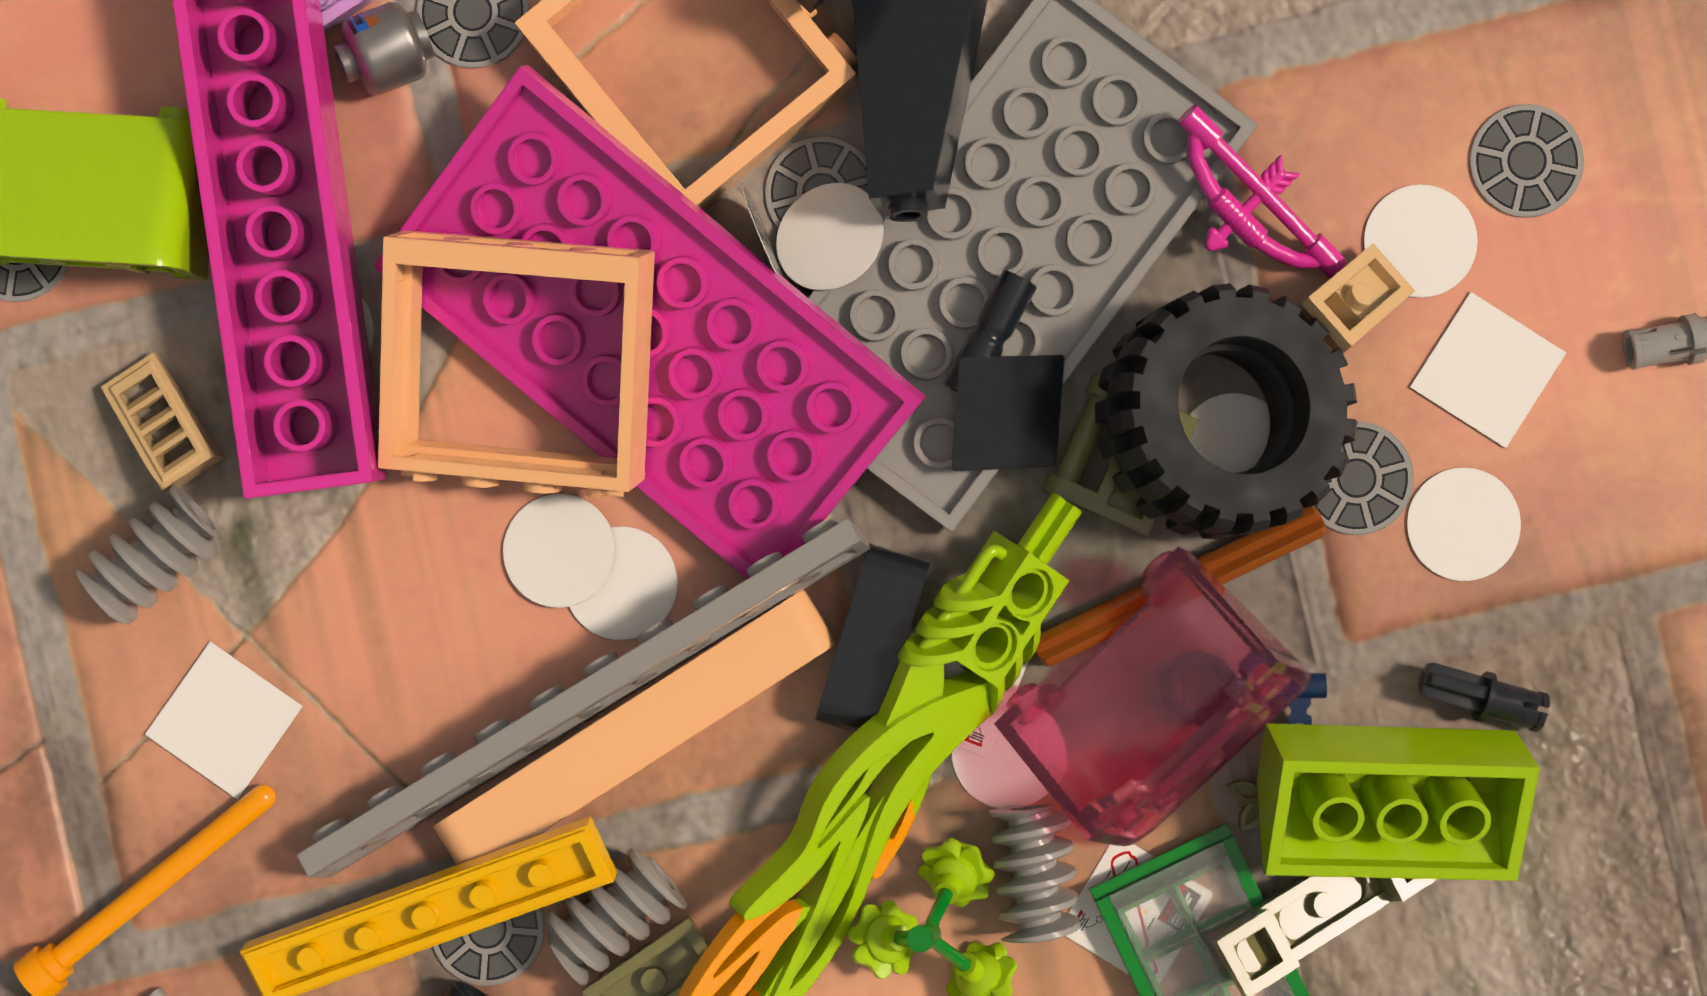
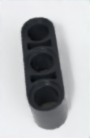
M869 543L871 549L867 550L815 717L816 721L852 732L858 730L870 718L876 715L881 708L900 662L897 655L908 639L930 566L929 561Z

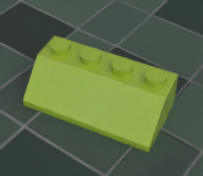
M1266 723L1257 776L1265 875L1518 881L1540 767L1515 730Z

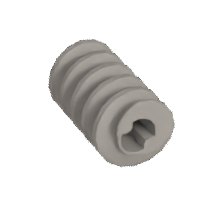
M175 485L168 489L175 504L173 510L170 511L159 503L152 502L148 506L155 521L153 526L150 527L139 519L132 518L128 523L135 537L133 542L130 543L114 533L108 537L115 553L113 558L109 559L94 549L88 553L95 572L89 575L80 569L75 571L79 581L99 607L120 623L130 624L138 618L136 604L144 608H150L157 603L158 593L156 588L161 591L170 592L177 587L178 577L176 572L181 575L190 576L197 571L198 562L195 555L202 559L210 560L218 554L214 538L220 540L221 536L214 523L186 492Z
M1051 805L1014 806L990 810L989 817L1006 821L1009 827L991 836L992 843L1011 849V854L994 861V868L1013 873V880L996 887V893L1013 898L1016 902L1015 906L998 913L999 920L1018 925L1017 932L1005 936L1001 940L1009 943H1037L1060 939L1076 932L1081 927L1079 917L1062 911L1074 906L1078 902L1077 891L1059 886L1072 880L1076 876V869L1074 865L1056 860L1074 850L1073 842L1070 839L1054 835V833L1071 825L1070 815L1052 810Z
M633 848L626 851L632 870L626 874L615 866L617 875L614 882L607 889L600 886L589 890L588 894L591 901L585 905L575 897L565 899L570 914L566 921L551 910L544 914L550 931L547 934V939L553 953L569 975L581 985H586L589 981L586 965L599 972H603L608 968L610 963L606 948L619 956H624L628 953L630 945L626 932L638 940H645L650 935L647 917L658 924L664 925L671 918L667 901L681 909L687 907L684 896L665 870L652 857L646 858Z

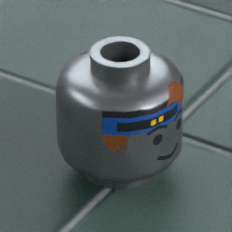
M395 2L380 5L344 20L341 26L343 43L333 47L337 63L346 82L349 83L358 79L364 90L371 95H380L420 80L426 73V60L434 58L430 38L417 11L414 10L407 13L400 4Z

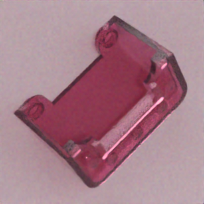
M1179 546L1173 552L1167 551L1160 554L1148 564L1143 572L1145 581L1140 591L1147 602L1059 686L1055 684L1038 686L1036 683H1030L1023 686L1010 697L1006 704L1008 710L994 723L1087 841L1125 847L1135 844L1148 836L1265 728L1266 723L1273 721L1304 691L1311 679L1309 672L1294 655L1189 551Z

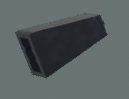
M853 0L868 194L870 201L882 217H889L890 220L896 222H912L927 217L930 210L944 209L946 206L988 0Z

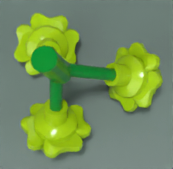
M949 838L941 846L926 847L922 853L924 863L920 865L918 874L929 883L932 895L936 898L925 922L918 924L915 916L903 913L894 901L886 900L879 905V908L872 904H866L862 907L859 922L850 928L848 932L849 940L857 945L852 953L853 961L856 964L869 967L878 979L889 977L891 971L898 975L907 973L911 957L916 952H925L932 948L951 963L952 976L946 988L949 996H1012V977L1018 966L1012 957L1007 956V948L1001 942L988 946L972 942L968 945L966 953L961 954L941 938L939 924L948 905L954 904L958 907H964L971 900L985 899L989 896L990 887L988 883L991 882L995 873L991 867L983 862L981 852L976 846L963 842L959 843L958 840Z

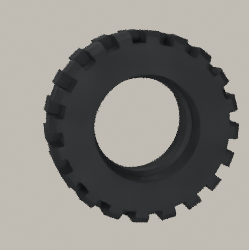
M1231 283L1212 285L1199 293L1194 290L1171 301L1138 321L1136 329L1122 336L1112 350L1116 360L1103 367L1098 383L1102 390L1107 391V397L1095 403V423L1106 424L1108 438L1098 441L1099 449L1103 460L1114 456L1120 472L1115 474L1112 479L1122 494L1135 490L1141 496L1135 508L1149 519L1160 516L1166 517V529L1182 535L1199 532L1202 539L1220 540L1232 536L1241 537L1287 524L1303 515V508L1317 505L1330 492V485L1326 480L1342 475L1349 457L1340 449L1342 445L1355 441L1358 422L1355 419L1347 418V406L1357 403L1355 384H1344L1340 368L1347 366L1348 363L1341 348L1330 351L1323 338L1329 334V330L1317 317L1306 322L1298 316L1302 310L1301 304L1284 295L1269 302L1270 292L1267 288L1250 284L1237 291ZM1209 354L1235 362L1254 378L1264 394L1270 416L1269 437L1261 458L1249 470L1233 473L1213 465L1200 455L1185 434L1178 408L1179 389L1187 367L1198 357Z

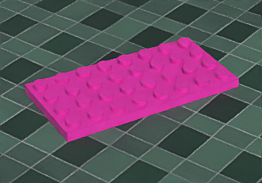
M529 65L518 68L399 230V232L408 230L655 251L645 480L636 487L747 579L750 578L747 569L758 560L775 552H781L784 557L805 544L802 536L828 517L926 398L922 392L779 273L776 275L773 268ZM383 254L373 266L381 274L383 272ZM423 266L422 308L600 457L617 458L625 283Z

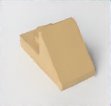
M1373 243L1301 303L1302 310L1300 314L1306 321L1317 317L1329 330V334L1323 338L1324 342L1332 351L1341 348L1344 353L1414 293L1415 290Z

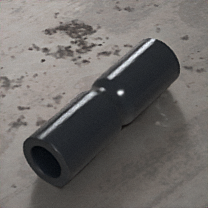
M1002 271L977 318L976 328L966 338L943 382L945 386L957 392L959 360L961 358L1002 355L1004 343L1012 336L1037 289L1033 283L1010 271Z

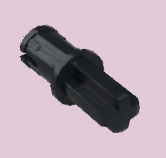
M1432 662L1425 665L1418 682L1420 697L1471 712L1473 720L1483 722L1489 717L1528 728L1529 731L1539 732L1548 716V713L1537 711L1539 706L1543 708L1550 707L1548 693L1535 692L1497 681L1496 674L1486 671L1482 676Z

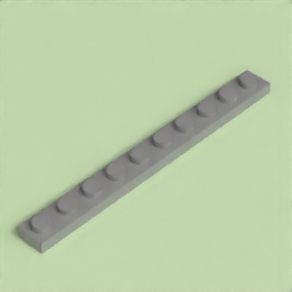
M830 518L817 524L802 536L805 544L784 557L781 552H775L763 557L747 569L750 578L729 591L725 585L716 587L698 597L692 603L695 611L673 624L671 619H666L644 630L637 637L640 645L621 657H618L617 653L613 652L593 661L583 669L582 672L586 678L565 691L562 686H556L539 694L528 703L531 712L511 724L508 719H502L485 727L474 736L477 745L457 757L454 752H449L431 760L420 769L423 778L403 790L400 785H395L377 793L366 802L369 811L351 822H348L347 818H341L323 826L312 835L315 844L297 854L307 876L333 877L871 549L860 529L848 518L840 523L835 518Z

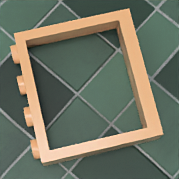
M541 0L514 22L523 37L584 111L703 211L857 85V74L851 68L858 62L856 56L837 33L834 32L828 38L822 33L812 20L818 14L816 9L810 14L796 0H767L824 69L826 74L694 183L684 189L552 29L554 25L585 0Z
M408 230L384 236L378 468L401 470V476L413 477V481L418 482L434 481L439 478V474L461 476V484L470 487H496L500 485V480L523 482V490L532 493H558L562 491V486L586 488V496L590 498L601 499L605 495L624 497V492L631 491L645 480L655 251ZM423 266L625 283L617 458L418 440Z

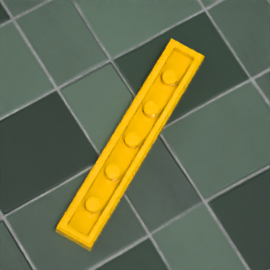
M590 816L247 941L239 952L262 996H297L612 883L615 880L617 871Z

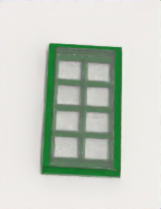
M1227 823L1210 829L1088 888L1139 996H1241L1212 940L1251 909L1263 902L1264 898ZM1295 969L1254 996L1310 995L1298 970Z

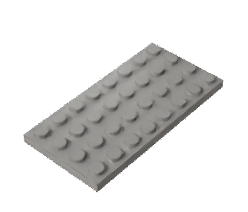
M1033 0L970 84L945 208L930 210L927 217L912 222H896L890 220L889 217H882L884 225L882 244L877 257L864 274L843 287L832 290H814L809 296L813 303L926 396L867 470L950 532L955 529L999 469L954 471L952 469L957 392L945 386L943 382L966 338L976 328L977 318L1002 271L1007 270L1033 283L1037 289L1012 336L1004 343L1001 356L1063 355L1065 359L1064 384L1205 197L1190 167L1187 155L1188 133L1178 123L1179 118L1187 109L1197 104L1223 131L1221 137L1236 153H1238L1258 126L1256 122L1093 0ZM1210 148L1207 150L1203 149L1204 158L1217 181L1227 166Z

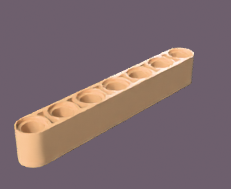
M803 589L432 827L457 865L538 836L821 655L838 642Z

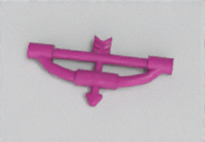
M1197 104L1191 106L1183 113L1178 123L1188 133L1187 155L1190 167L1201 190L1208 199V207L1225 222L1218 230L1213 227L1208 229L1205 241V248L1208 251L1227 248L1228 240L1226 238L1234 231L1249 248H1256L1266 256L1286 266L1298 269L1319 268L1328 278L1333 277L1347 264L1346 258L1321 233L1316 235L1277 195L1284 192L1286 187L1293 182L1292 180L1299 176V173L1286 172L1283 169L1282 155H1279L1275 162H1272L1268 169L1262 172L1260 178L1221 137L1223 131ZM1210 148L1253 193L1243 205L1227 188L1219 186L1204 158L1203 149L1207 150ZM1262 202L1304 245V253H1298L1267 235L1268 230L1259 223L1251 212Z

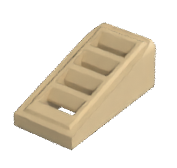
M152 352L101 386L103 393L162 492H169L168 489L174 485L181 488L226 458L156 352ZM152 375L157 386L130 403L124 393ZM165 397L169 407L143 423L137 414ZM177 418L181 428L156 443L151 434ZM189 439L194 448L172 463H169L164 454Z

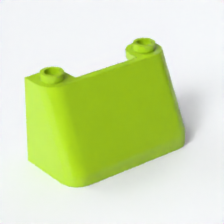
M0 98V265L9 266V263L126 269L144 274H149V271L158 273H172L173 271L174 278L207 280L209 251L187 108L160 107L158 117L13 109L8 108V100Z

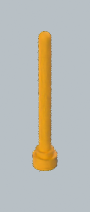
M268 785L256 786L57 946L49 943L43 949L38 946L32 948L13 964L14 972L24 988L32 996L57 995L68 986L67 978L74 973L73 965L272 807L276 800L275 791Z

